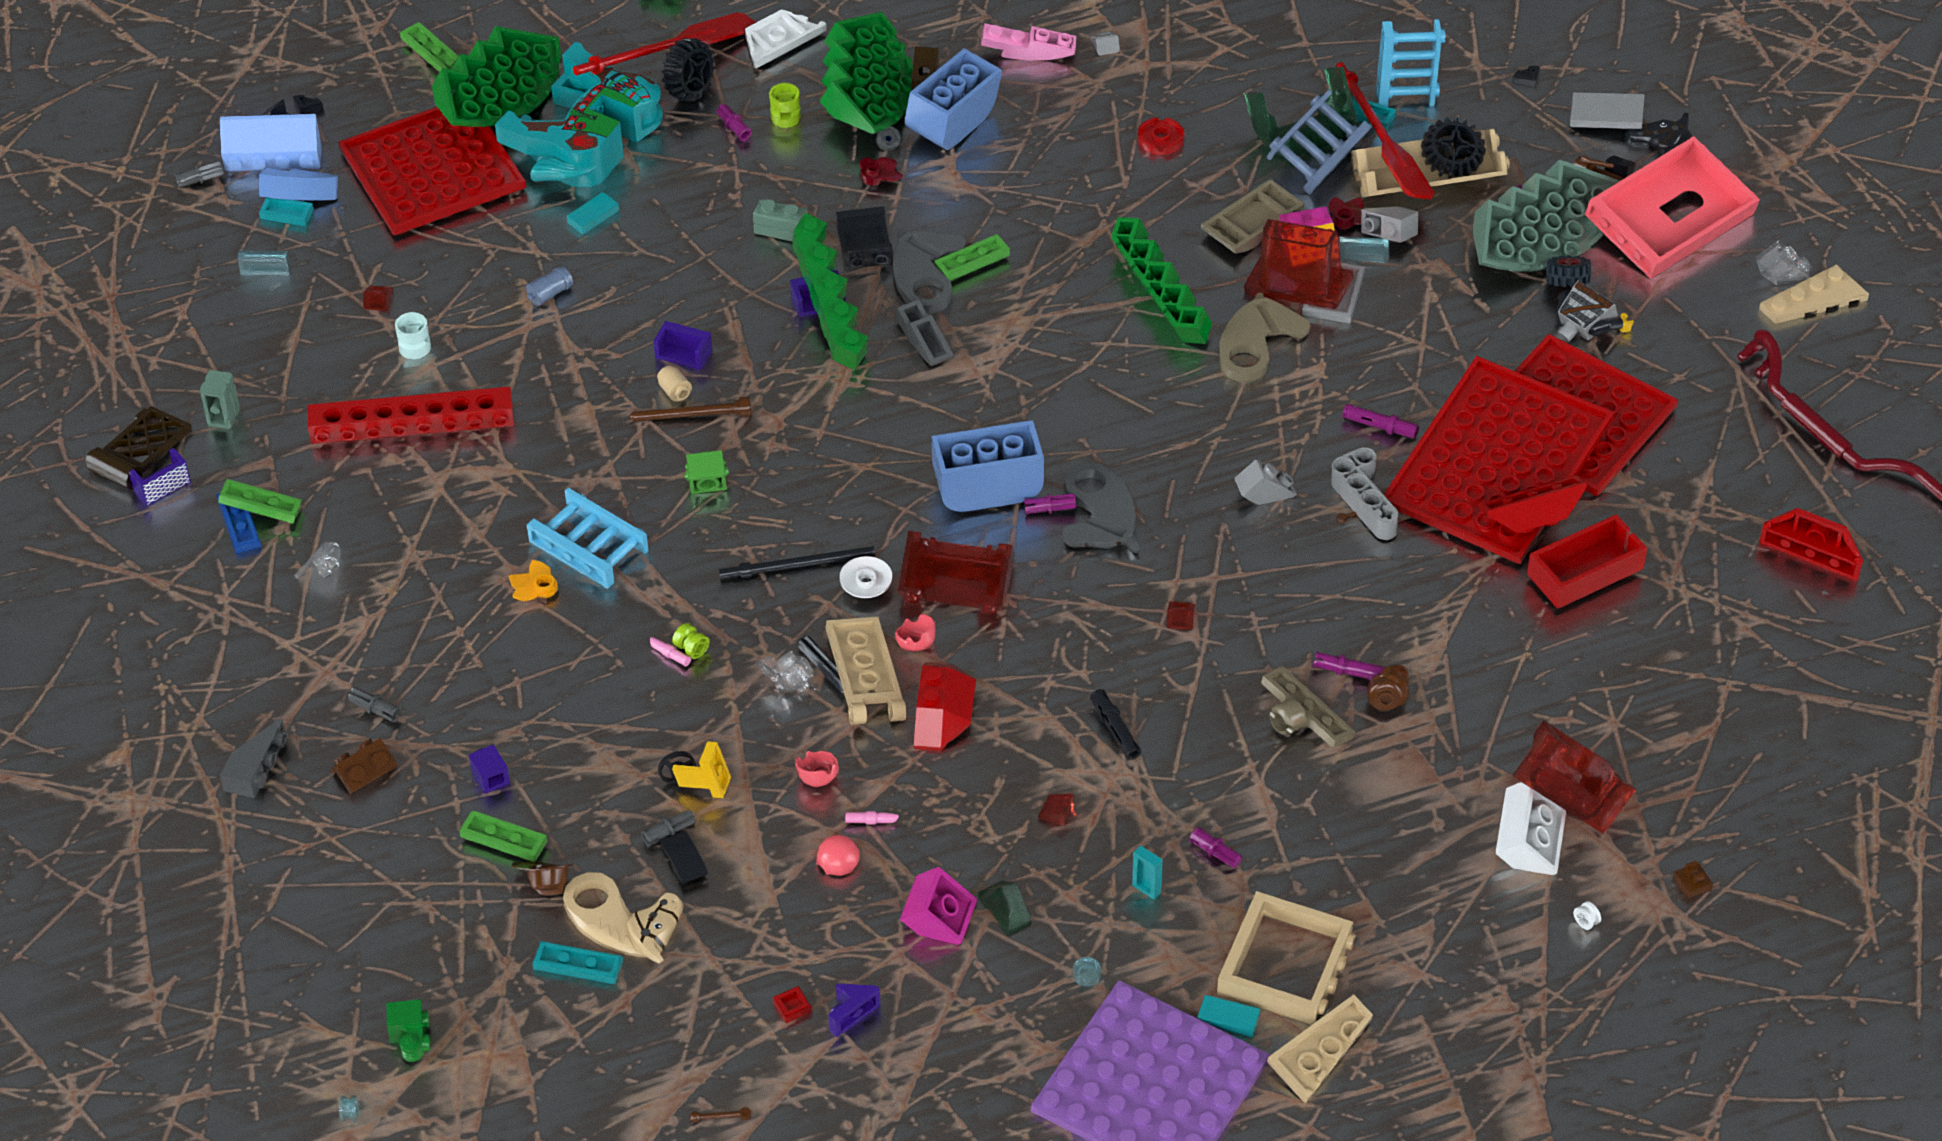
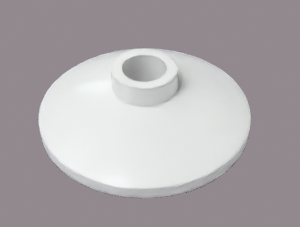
M870 556L858 557L850 560L843 566L840 572V583L842 588L852 596L872 598L881 595L890 587L892 571L888 564L881 559Z

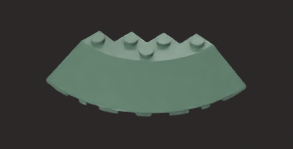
M1558 160L1545 175L1535 173L1522 185V189L1512 186L1499 198L1498 202L1488 199L1475 211L1473 237L1479 264L1500 270L1531 272L1546 270L1547 261L1552 259V257L1580 256L1604 234L1584 215L1590 199L1620 182V180L1563 160Z

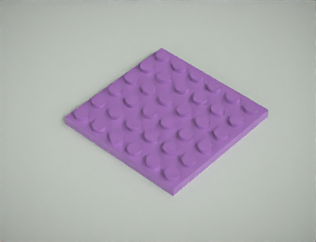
M1118 980L1031 1104V1112L1088 1141H1217L1268 1064L1267 1060L1270 1054Z

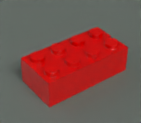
M1615 514L1530 553L1527 575L1558 609L1644 569L1648 548L1634 533L1630 534V528Z

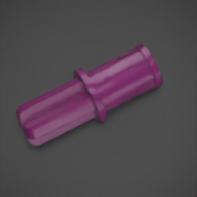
M720 104L716 113L725 122L726 128L732 130L741 141L749 139L752 131L742 121L741 115L735 114L727 104Z
M1047 494V497L1024 498L1025 506H1027L1025 507L1026 515L1042 512L1052 514V511L1076 508V497L1074 494L1056 496Z
M1197 827L1192 832L1189 841L1207 852L1210 858L1215 856L1232 868H1236L1241 862L1242 856L1224 845L1222 838L1210 835L1201 827Z

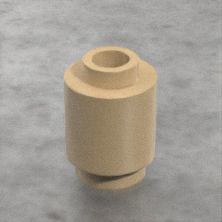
M666 366L659 371L657 376L658 383L672 401H682L689 396L692 385L678 368Z

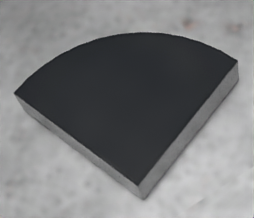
M1528 66V69L1518 70L1513 76L1512 83L1535 87L1540 73V66Z
M305 95L293 96L294 104L300 114H311L324 110L323 103L316 97L313 99L307 98Z

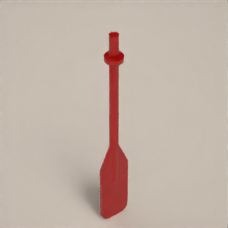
M732 13L690 25L677 37L605 58H600L598 55L591 56L587 63L574 66L573 73L575 75L592 72L595 75L601 74L604 67L670 49V46H674L675 42L682 40V38H695L703 41L705 44H713L744 35L745 28L757 22L744 13Z
M1343 62L1337 63L1336 69L1341 76L1339 79L1342 88L1350 90L1382 141L1381 157L1403 192L1413 198L1432 199L1435 193L1413 157L1390 138L1358 87V76L1356 73L1348 71Z

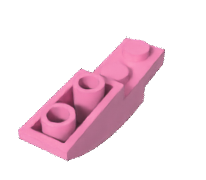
M984 23L981 45L1002 50L1001 57L1052 60L1074 55L1076 36L1031 26L1030 33Z

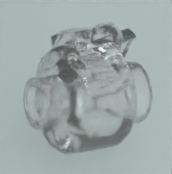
M793 651L786 653L777 661L774 657L770 656L761 659L757 663L763 673L774 682L776 689L781 692L797 690L800 693L812 684L810 680L814 675V669L805 657H796Z

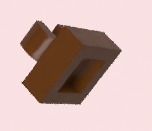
M1697 861L1685 864L1684 868L1674 871L1673 879L1687 899L1712 890L1713 882Z

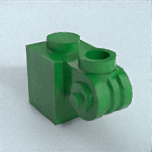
M421 999L386 1003L387 1030L390 1043L399 1042L404 1060L408 1062L420 1060L425 1052L431 1051L430 1036L425 1034V1028L430 1027L429 1011L423 1010Z

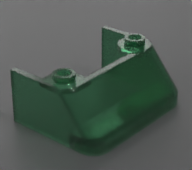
M1344 67L1325 68L1329 89L1332 92L1326 103L1352 126L1356 125L1359 127ZM1263 92L1245 93L1253 129L1268 151L1271 152L1272 149L1269 147L1278 136L1282 139L1297 122L1277 127L1274 116L1268 113ZM1320 110L1317 111L1318 115L1313 116L1338 140L1346 141L1348 139L1345 136L1347 133ZM1306 123L1299 130L1319 149L1330 146ZM1293 138L1285 144L1297 156L1308 153ZM1279 152L1274 156L1276 159L1286 160Z

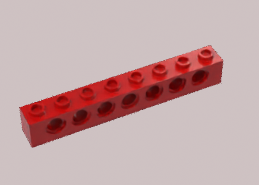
M510 386L308 405V431L311 444L514 426L513 400Z

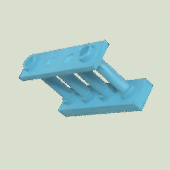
M1439 19L1434 20L1433 32L1398 33L1393 31L1392 21L1382 22L1376 82L1378 104L1388 107V99L1393 96L1428 95L1429 106L1435 105V97H1439L1440 93L1437 78L1441 43H1445V29H1441ZM1432 41L1431 50L1396 51V49H1393L1394 45H1398V43ZM1430 59L1429 68L1394 69L1392 67V63L1400 60ZM1428 77L1427 85L1392 87V84H1390V81H1394V78Z
M567 488L565 490L567 506L547 524H542L534 518L527 524L529 542L608 589L614 584L613 566L633 548L644 554L649 551L647 534L641 528L632 526L588 500L582 493H577ZM574 513L585 518L566 536L555 531ZM594 524L604 529L587 547H581L574 543ZM613 536L624 541L606 559H601L594 555Z

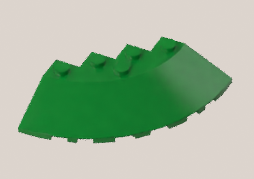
M882 11L835 22L824 41L830 50L822 61L829 69L821 80L827 90L819 102L835 119L872 134L891 127L903 117L907 111L909 95L912 91V60L906 56L904 42H899L896 37L897 30Z
M495 26L488 40H477L469 55L460 54L452 69H441L432 84L435 105L451 125L466 127L494 126L508 110L514 112L518 118H521L524 114L528 115L547 98L552 90L551 86L555 83L559 74V61L561 59L559 37Z

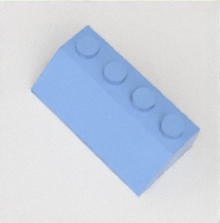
M316 114L220 117L221 155L225 171L264 170L266 168L277 170L320 168L322 144Z

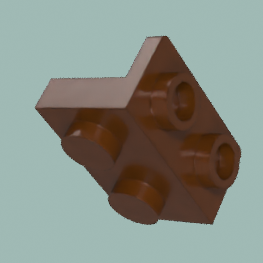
M381 738L374 742L368 739L357 747L358 752L351 756L347 752L334 760L336 765L331 769L333 775L337 774L350 795L398 766Z

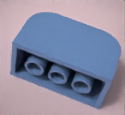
M962 49L910 92L905 116L906 127L945 150L953 148L989 115L997 98L1002 70L967 49Z
M1033 420L931 436L932 463L944 505L951 510L966 512L1025 502L1024 498L1035 497L1043 487L1044 456Z

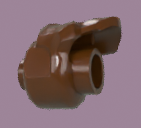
M1401 665L1385 667L1382 673L1374 676L1369 681L1367 687L1368 699L1374 708L1380 711H1389L1405 703L1409 697V673L1407 668Z

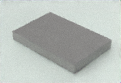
M1573 92L1570 127L1642 129L1645 94Z
M1316 259L1302 308V316L1350 324L1365 267Z

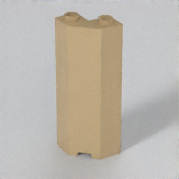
M1494 128L1480 130L1482 134L1480 139L1485 140L1484 148H1486V153L1478 170L1471 172L1470 176L1462 175V177L1458 178L1453 175L1451 179H1448L1447 174L1439 177L1438 170L1431 172L1432 165H1425L1426 158H1423L1421 155L1423 150L1421 149V143L1423 140L1397 143L1413 157L1431 187L1508 175L1509 159L1504 151H1497L1499 136L1495 133ZM1382 146L1350 151L1353 173L1356 181L1361 180L1362 187L1360 191L1363 197L1403 191L1381 157Z

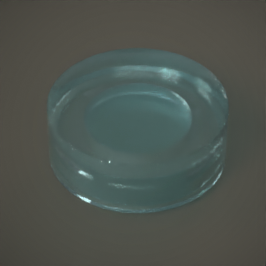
M1083 957L1074 963L1073 979L1076 983L1082 986H1092L1099 982L1101 978V965L1096 959Z

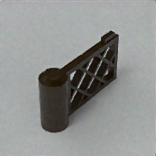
M152 406L148 409L143 408L134 416L135 421L103 449L96 447L87 454L85 459L86 467L89 471L131 490L133 487L129 471L134 469L142 478L145 471L192 430L191 424ZM152 416L161 420V422L146 424ZM166 428H179L176 432L166 433ZM163 429L162 434L148 435L147 432ZM145 431V436L130 438L133 433ZM165 441L164 444L156 447H150L149 444L152 442ZM147 443V448L135 450L131 448V445ZM117 447H129L127 451H115ZM149 456L142 463L133 459V457Z

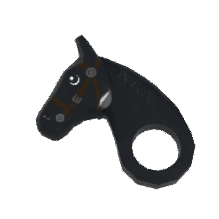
M1684 113L1681 119L1676 122L1663 119L1649 124H1642V129H1628L1625 132V141L1630 146L1655 147L1661 153L1657 157L1659 158L1693 137L1688 130L1689 113ZM1686 191L1680 194L1679 196L1689 193L1690 191Z

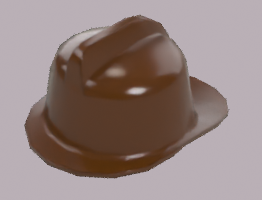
M517 862L511 866L525 870L531 888L541 895L549 896L563 893L564 886L567 884L568 867L573 866V864L557 865L544 862Z

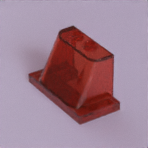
M1268 219L1263 227L1261 256L1244 284L1245 293L1254 295L1263 293L1264 297L1337 310L1354 278L1353 270L1341 267L1338 231Z
M1545 720L1542 721L1533 735L1531 750L1513 773L1517 780L1602 834L1606 832L1636 791L1634 786L1620 777L1609 761Z

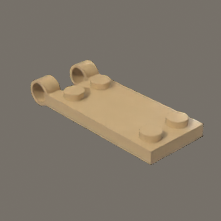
M879 617L827 620L825 628L847 701L850 724H866L867 711L865 705L879 703L888 704V715L891 722L905 721L906 705L900 691Z

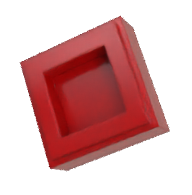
M799 986L773 997V1003L785 1023H789L812 1012L811 1005Z

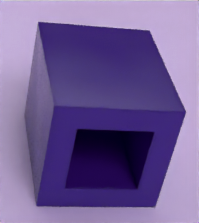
M494 744L469 754L471 772L485 794L510 784L507 765Z

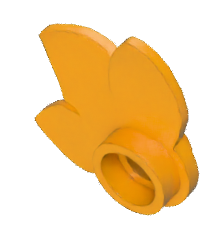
M531 561L529 573L509 575L510 584L516 590L512 596L520 601H530L537 597H550L558 589L557 580L551 575L550 567L540 561Z

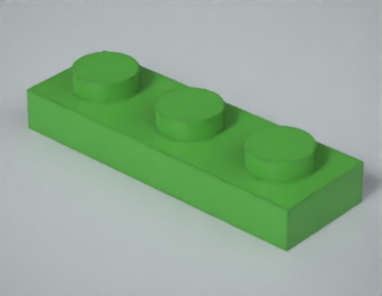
M996 234L934 261V265L951 281L1010 256V248Z
M226 479L218 501L221 504L293 524L302 502L301 499Z
M473 810L459 830L461 838L532 862H536L547 843V836L545 834Z

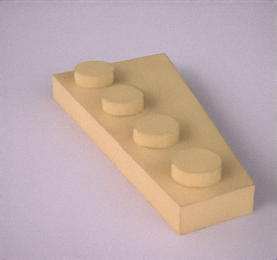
M1836 264L1761 302L1759 310L1775 324L1804 317L1805 313L1825 312L1826 308L1838 305L1840 308L1848 306L1851 301L1858 300L1859 303L1868 301L1869 293Z
M1353 994L1270 1055L1267 1062L1306 1104L1369 1024L1373 1014Z

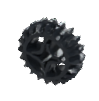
M682 38V40L676 41L674 46H670V52L665 53L667 58L666 61L662 62L664 69L661 71L664 74L661 81L665 83L664 89L668 90L669 95L677 98V100L690 102L695 101V99H701L702 94H707V87L712 86L710 81L711 78H714L713 70L716 69L713 66L715 58L712 57L713 51L709 49V45L699 39Z
M1448 117L1444 120V123L1438 120L1435 125L1431 124L1428 131L1423 135L1421 155L1423 158H1426L1425 165H1432L1431 172L1439 171V177L1443 176V174H1447L1448 179H1451L1453 175L1457 178L1462 177V175L1470 176L1471 172L1478 170L1479 165L1484 160L1483 156L1486 153V148H1484L1485 140L1480 139L1482 136L1481 131L1474 132L1475 125L1467 126V119L1463 123L1459 122L1458 117L1453 122Z

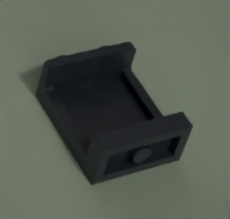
M884 206L836 212L837 232L845 270L893 264V247L889 241Z

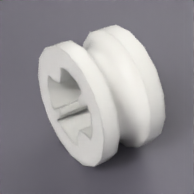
M1589 901L1584 902L1581 907L1578 906L1573 911L1575 920L1585 930H1590L1593 925L1601 922L1599 910Z

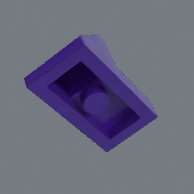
M836 984V999L840 1004L836 1005L828 1014L829 1030L838 1037L881 1006L880 989L875 985Z

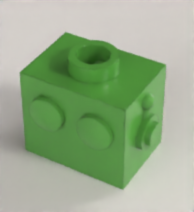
M722 450L703 451L686 455L687 464L685 468L687 470L685 472V480L690 482L691 494L727 490L725 477H727L729 471L725 465L726 460L723 459Z

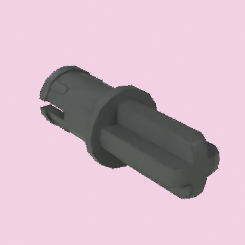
M216 161L200 167L196 165L194 169L176 173L175 177L179 188L197 182L202 184L204 180L223 175L224 170L221 162Z
M353 687L348 694L350 702L367 709L369 714L375 713L392 723L399 717V713H396V711L400 712L401 708L381 699L379 694L373 695L358 687Z
M686 810L670 819L664 817L661 822L641 831L643 841L648 847H651L661 839L675 835L676 832L695 823V816L691 810Z

